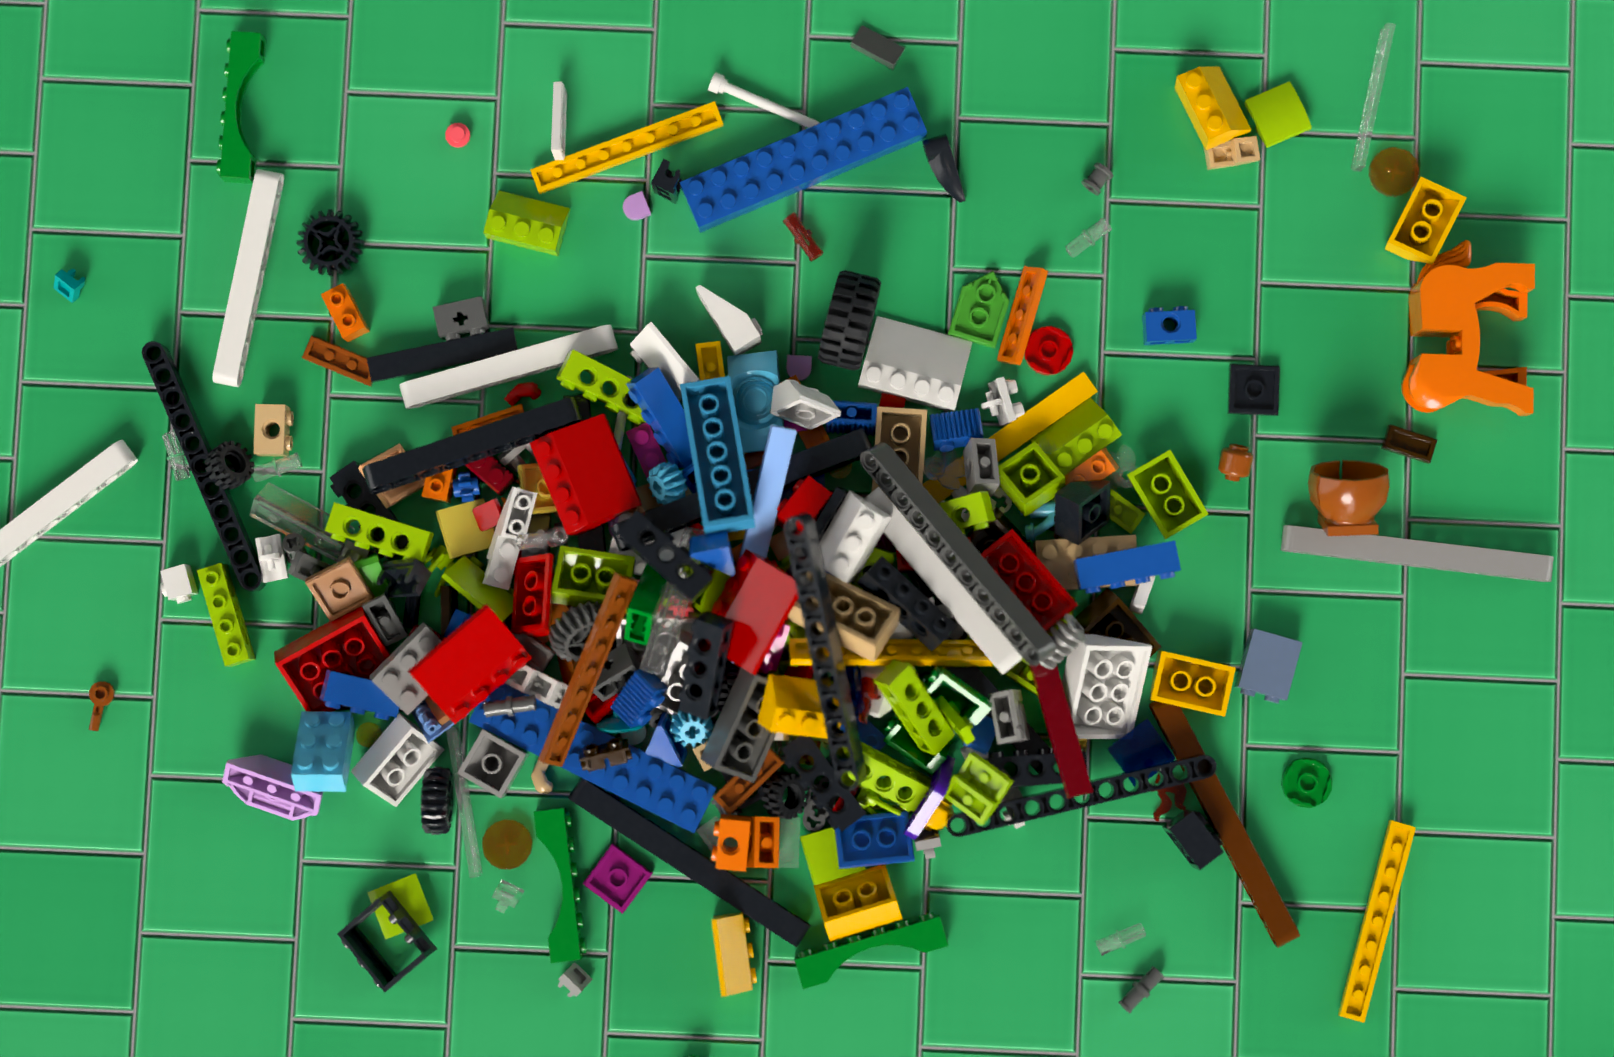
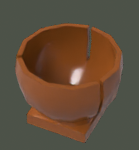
M1340 460L1321 462L1311 466L1308 480L1310 500L1319 511L1317 522L1326 535H1378L1379 525L1374 520V517L1387 501L1390 486L1388 468L1366 461L1342 460V479H1339Z

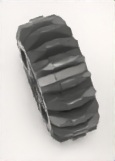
M587 601L584 605L579 603L577 607H571L569 611L562 612L563 615L556 618V623L550 626L551 631L548 633L550 645L561 659L565 658L567 661L573 659L575 662L579 660L602 605L598 601L594 603Z

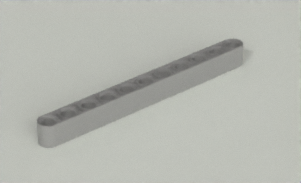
M1283 525L1281 551L1539 582L1552 581L1554 557L1548 555L1377 535L1327 536L1323 529Z

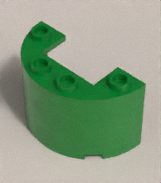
M943 666L935 667L930 673L925 671L919 677V680L927 686V692L931 698L935 700L942 695L948 703L953 701L960 711L959 716L961 718L966 716L975 725L992 709V702ZM896 715L894 718L891 717L884 726V730L887 732L883 741L932 775L946 760L949 747L956 740L958 734L952 729L955 736L934 756L918 748Z

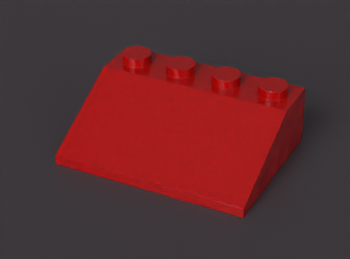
M604 413L551 432L530 443L567 535H581L642 505Z
M1013 529L981 553L983 558L1046 633L1050 631L1051 627H1055L1059 620L1062 621L1065 618V614L1071 613L1078 606Z
M745 549L743 555L738 559L735 575L726 581L725 587L718 600L714 603L711 613L734 620L727 658L749 673L756 675L796 603L798 593L795 579L769 559L748 549Z
M485 604L410 668L408 672L449 719L456 724L465 718L479 703L483 702L494 690L503 685L515 672L523 668L532 657L492 609Z
M362 606L332 622H327L274 652L275 665L304 709L317 712H333L337 710L336 708L325 706L326 701L320 699L327 670L370 679L369 675L391 655Z

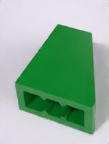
M647 563L628 606L624 639L649 646L669 583Z

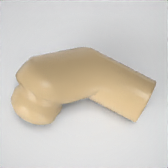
M537 760L531 774L533 784L539 793L549 794L553 790V783L548 781L545 775L549 764Z

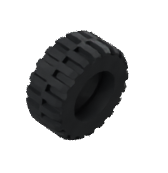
M847 270L839 272L820 343L818 359L822 363L853 371L860 369L881 287V281L878 278Z

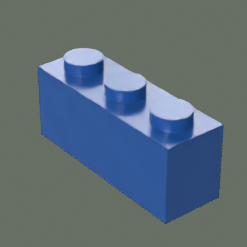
M327 670L320 699L326 701L325 706L340 709L341 705L349 706L350 712L362 715L365 714V710L375 712L374 717L389 720L390 716L397 717L399 707L370 679Z

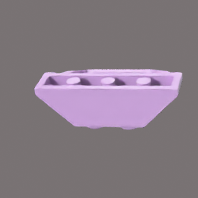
M264 755L230 759L226 762L222 782L227 787L229 786L233 793L246 805L293 821L318 815L323 792L295 791L291 777L292 765Z

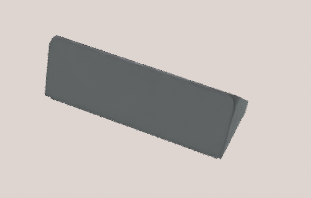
M863 25L850 43L851 48L894 70L905 50L904 47Z

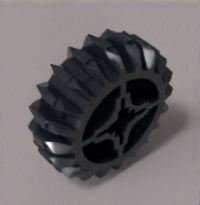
M328 209L327 216L322 211H318L319 218L316 219L313 215L309 216L312 223L309 225L303 222L302 225L306 228V231H298V235L304 238L297 241V245L303 247L298 251V254L305 256L302 261L304 264L310 263V270L314 271L318 268L320 275H323L326 269L330 277L334 275V269H336L339 275H342V267L345 266L350 271L352 267L349 263L351 261L356 264L359 262L354 257L355 254H363V251L357 248V246L365 244L363 240L357 239L363 235V232L356 230L359 224L356 221L351 222L352 217L350 215H346L343 218L342 211H338L335 216L332 209ZM338 225L336 228L333 227L332 230H330L329 232L320 231V229L324 226ZM345 230H347L349 235L347 250L341 244ZM314 236L320 241L316 256L312 250ZM322 237L326 238L327 240L334 241L335 244L339 247V249H337L334 246L327 245L326 241ZM332 254H339L342 256L334 261H323L325 258L328 259V257Z
M427 768L423 775L420 815L422 828L427 834L441 835L448 833L450 830L454 805V787L452 773L449 768Z

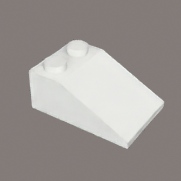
M698 285L695 287L699 299L735 356L744 354L761 343L762 329L755 318L750 319L745 312L703 286Z

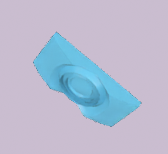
M777 350L727 356L728 376H730L743 454L765 451L770 426L784 427V419L770 414L773 387L780 384Z

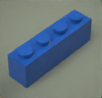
M659 367L648 368L626 383L629 388L628 394L641 408V416L644 421L653 428L656 441L665 448L668 461L671 464H676L678 468H686L693 463L684 409Z
M1175 540L1073 560L1078 589H1085L1086 594L1101 591L1100 586L1110 585L1111 589L1125 587V582L1135 580V584L1151 582L1150 577L1160 575V580L1175 577V572L1181 570Z

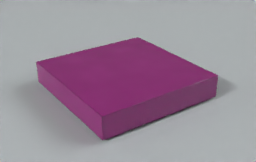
M612 843L583 882V885L623 914L653 872Z

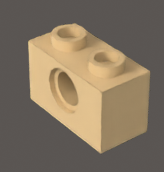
M255 404V455L289 457V451H292L293 438L289 436L290 426H293L294 414L293 411H290V407L281 404ZM278 424L280 427L279 434L271 437L269 434L271 426Z

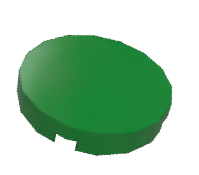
M1301 758L1294 760L1286 767L1282 774L1281 786L1284 795L1291 803L1298 807L1312 808L1327 800L1332 791L1333 780L1323 763L1316 759Z

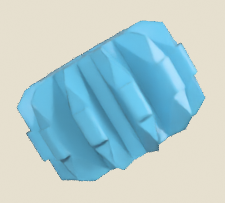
M663 462L649 470L647 481L650 486L648 488L652 491V497H656L658 504L662 503L665 505L686 496L685 491L688 490L685 485L686 479L683 478V471H679L676 464Z
M678 710V714H673L670 725L675 741H681L683 747L691 743L693 748H695L697 742L704 745L706 742L705 738H710L714 727L711 718L704 720Z

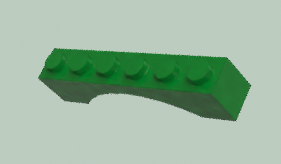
M231 31V39H227L226 49L229 54V63L225 64L224 72L227 78V87L223 88V101L226 103L225 111L221 112V125L224 128L223 135L219 137V149L222 150L221 160L218 159L217 174H220V178L225 182L253 184L256 172V158L250 151L243 135L241 107L249 82L257 70L264 64L266 39L261 33Z
M566 807L534 811L536 837L553 856L562 882L560 914L554 929L548 937L550 962L558 963L581 960L583 953H587L585 938H581L580 928H584L582 912L578 913L577 903L581 902L580 888H575L574 878L578 877V868L576 862L572 863L571 852H575L574 837H569L568 827H572L571 812H566Z
M933 912L920 915V920L910 923L909 919L894 923L895 928L886 930L885 926L871 930V935L861 937V934L847 937V942L842 944L832 941L823 944L822 950L813 952V949L809 948L798 952L799 956L795 957L794 961L802 988L806 989L828 982L833 973L846 960L869 948L883 945H899L926 953L949 946L939 914L934 916Z

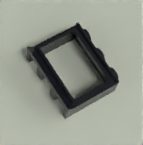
M391 891L375 900L337 933L341 938L342 944L350 949L357 958L359 965L367 970L373 978L375 985L381 988L384 993L437 950ZM382 905L390 914L388 917L389 921L392 924L398 923L407 934L404 936L405 941L408 944L414 943L422 953L399 974L392 970L358 928V925Z

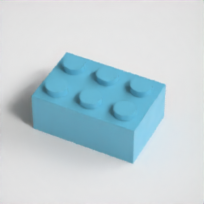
M301 711L291 770L295 791L346 792L356 730L352 712Z

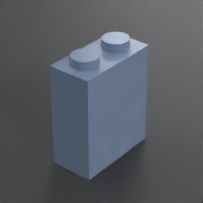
M1250 629L1234 687L1240 688V693L1252 697H1255V693L1265 695L1264 700L1279 704L1280 700H1287L1303 642L1258 629Z

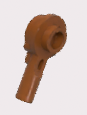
M99 681L94 683L89 690V697L94 703V708L88 730L99 731L104 706H108L114 699L115 691L110 683Z

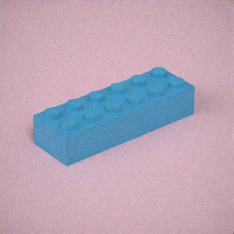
M730 376L680 384L705 534L726 530L727 532L756 528Z

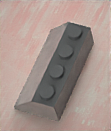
M741 667L700 759L714 769L754 783L776 736V732H770L757 723L768 677L758 672L756 675H753Z

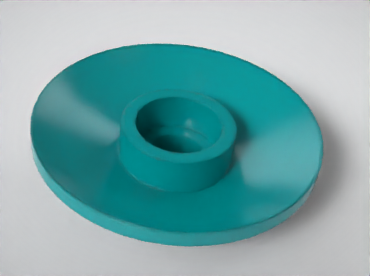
M614 711L613 714L605 716L596 724L598 730L608 733L631 732L644 727L636 726L630 728Z

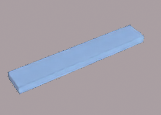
M776 425L770 426L752 501L756 528L745 530L739 558L743 555L745 549L764 558L767 557L777 515L776 509L780 503L797 433L795 429Z

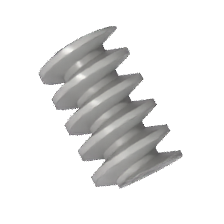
M1068 613L1064 615L1067 623L1061 620L1057 622L1060 630L1055 627L1050 628L1053 635L1051 639L1055 643L1056 651L1052 656L1040 663L1048 669H1054L1057 663L1064 660V656H1068L1071 653V649L1075 650L1078 647V643H1082L1086 639L1083 627Z

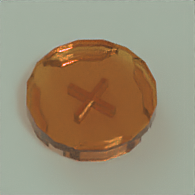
M1398 147L1382 150L1373 158L1369 166V178L1372 186L1379 193L1390 197L1406 194L1415 186L1419 175V166L1416 158L1409 151L1399 149Z
M505 819L495 822L487 829L483 836L482 848L485 858L491 865L499 869L510 870L521 866L527 861L532 852L533 841L530 832L523 824L516 820Z

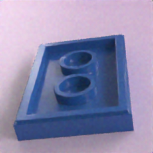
M901 811L899 816L892 812L866 814L842 832L839 828L835 829L839 869L914 862L912 838L903 834L905 826L910 819L909 812Z

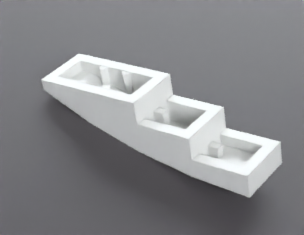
M528 665L519 669L505 682L507 685L528 695L534 694L536 699L559 709L568 688L567 684Z

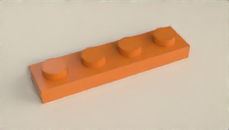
M1024 266L998 353V361L1021 365L1047 278V270Z

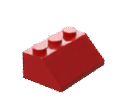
M548 553L517 558L511 633L530 637L549 635L548 633L551 631L550 626L552 625L551 591L555 575V559L553 554Z

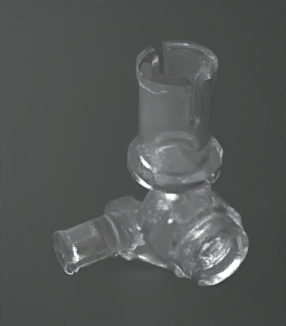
M562 522L554 523L555 528L548 530L546 533L544 530H538L536 533L518 534L516 542H523V544L517 545L520 550L530 548L542 550L547 547V544L551 547L558 546L560 550V546L568 547L567 542L570 540Z

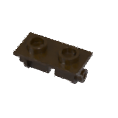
M613 738L604 744H588L583 749H579V762H581L582 770H588V772L606 768L604 759L609 758L611 766L628 763V760L633 759L629 749L628 738Z

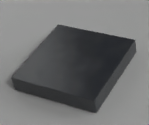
M1230 364L1227 414L1278 416L1280 366Z

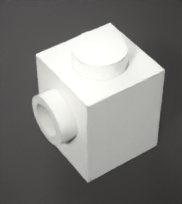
M182 564L160 571L163 582L160 583L163 595L168 597V600L177 601V604L192 600L191 596L198 594L190 565Z

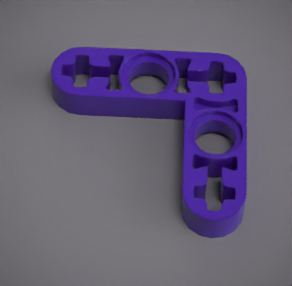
M947 754L946 760L932 774L929 790L905 826L904 835L915 840L944 798L950 786L955 758Z

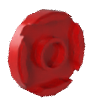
M1045 326L1034 330L1030 334L1024 358L1028 366L1036 373L1045 376L1056 375L1063 371L1071 362L1073 347L1070 337L1062 329L1054 326Z

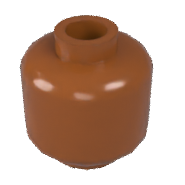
M1229 444V447H1225L1222 450L1218 470L1225 474V479L1239 482L1240 477L1249 476L1253 462V454L1249 451V447Z

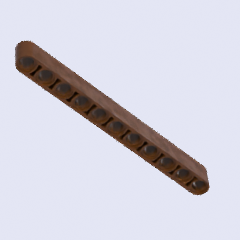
M1158 701L1149 703V708L1177 760L1195 755H1205L1180 706ZM1202 759L1198 763V770L1200 773H1205L1209 769V763L1206 759ZM1180 765L1183 773H1185L1183 766ZM1216 774L1206 779L1189 782L1214 832L1223 842L1222 847L1274 945L1279 948L1300 937L1295 923Z

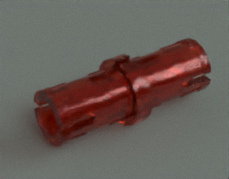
M795 212L783 220V223L794 236V242L796 245L799 244L811 262L823 254V251L811 236L813 233L810 229L807 230Z

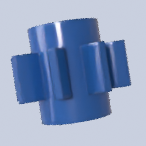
M471 471L459 472L458 478L453 479L455 498L461 497L462 503L474 501V495H480L478 476L472 477Z

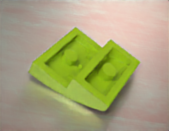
M1290 81L1245 100V107L1254 120L1256 131L1266 148L1312 129L1307 113Z
M971 752L959 773L953 775L944 798L980 825H984L1002 801L1014 780L976 752Z
M832 827L800 836L813 885L866 870L865 867L839 869L835 831Z
M416 873L367 893L372 904L379 897L391 891L418 926L434 920ZM383 905L375 911L385 940L404 932L398 923L392 924L389 921L388 917L390 914Z

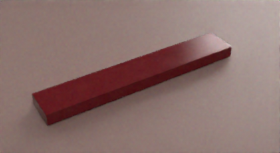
M1041 664L1036 666L1029 665L1066 797L1069 799L1092 793L1093 789L1058 667L1048 669Z

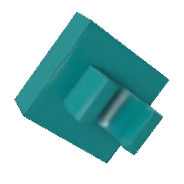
M61 269L55 274L53 288L73 303L79 298L80 289L84 287L86 278L82 277L80 280H75L73 277L76 270L71 269L66 273Z

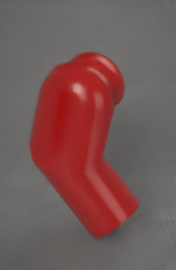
M534 382L519 383L506 395L504 400L513 407L522 397L529 396L533 400L538 399L542 391Z

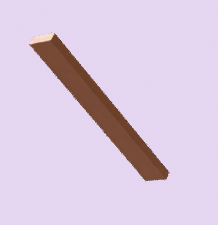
M614 573L538 758L542 763L563 766L638 584V580L635 578Z

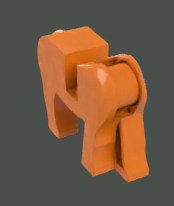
M1469 240L1462 241L1454 248L1438 254L1433 264L1426 263L1419 274L1418 280L1409 292L1410 336L1450 337V340L1446 344L1447 354H1420L1410 360L1401 384L1403 397L1412 408L1423 413L1435 412L1459 399H1469L1491 407L1507 408L1518 416L1533 414L1534 388L1527 386V367L1483 372L1477 370L1480 352V328L1477 311H1494L1508 317L1512 321H1522L1527 318L1528 292L1535 289V264L1494 263L1486 267L1469 269L1467 267L1472 259L1471 242ZM1504 288H1513V289H1516V290H1518V291L1507 290V289H1504Z

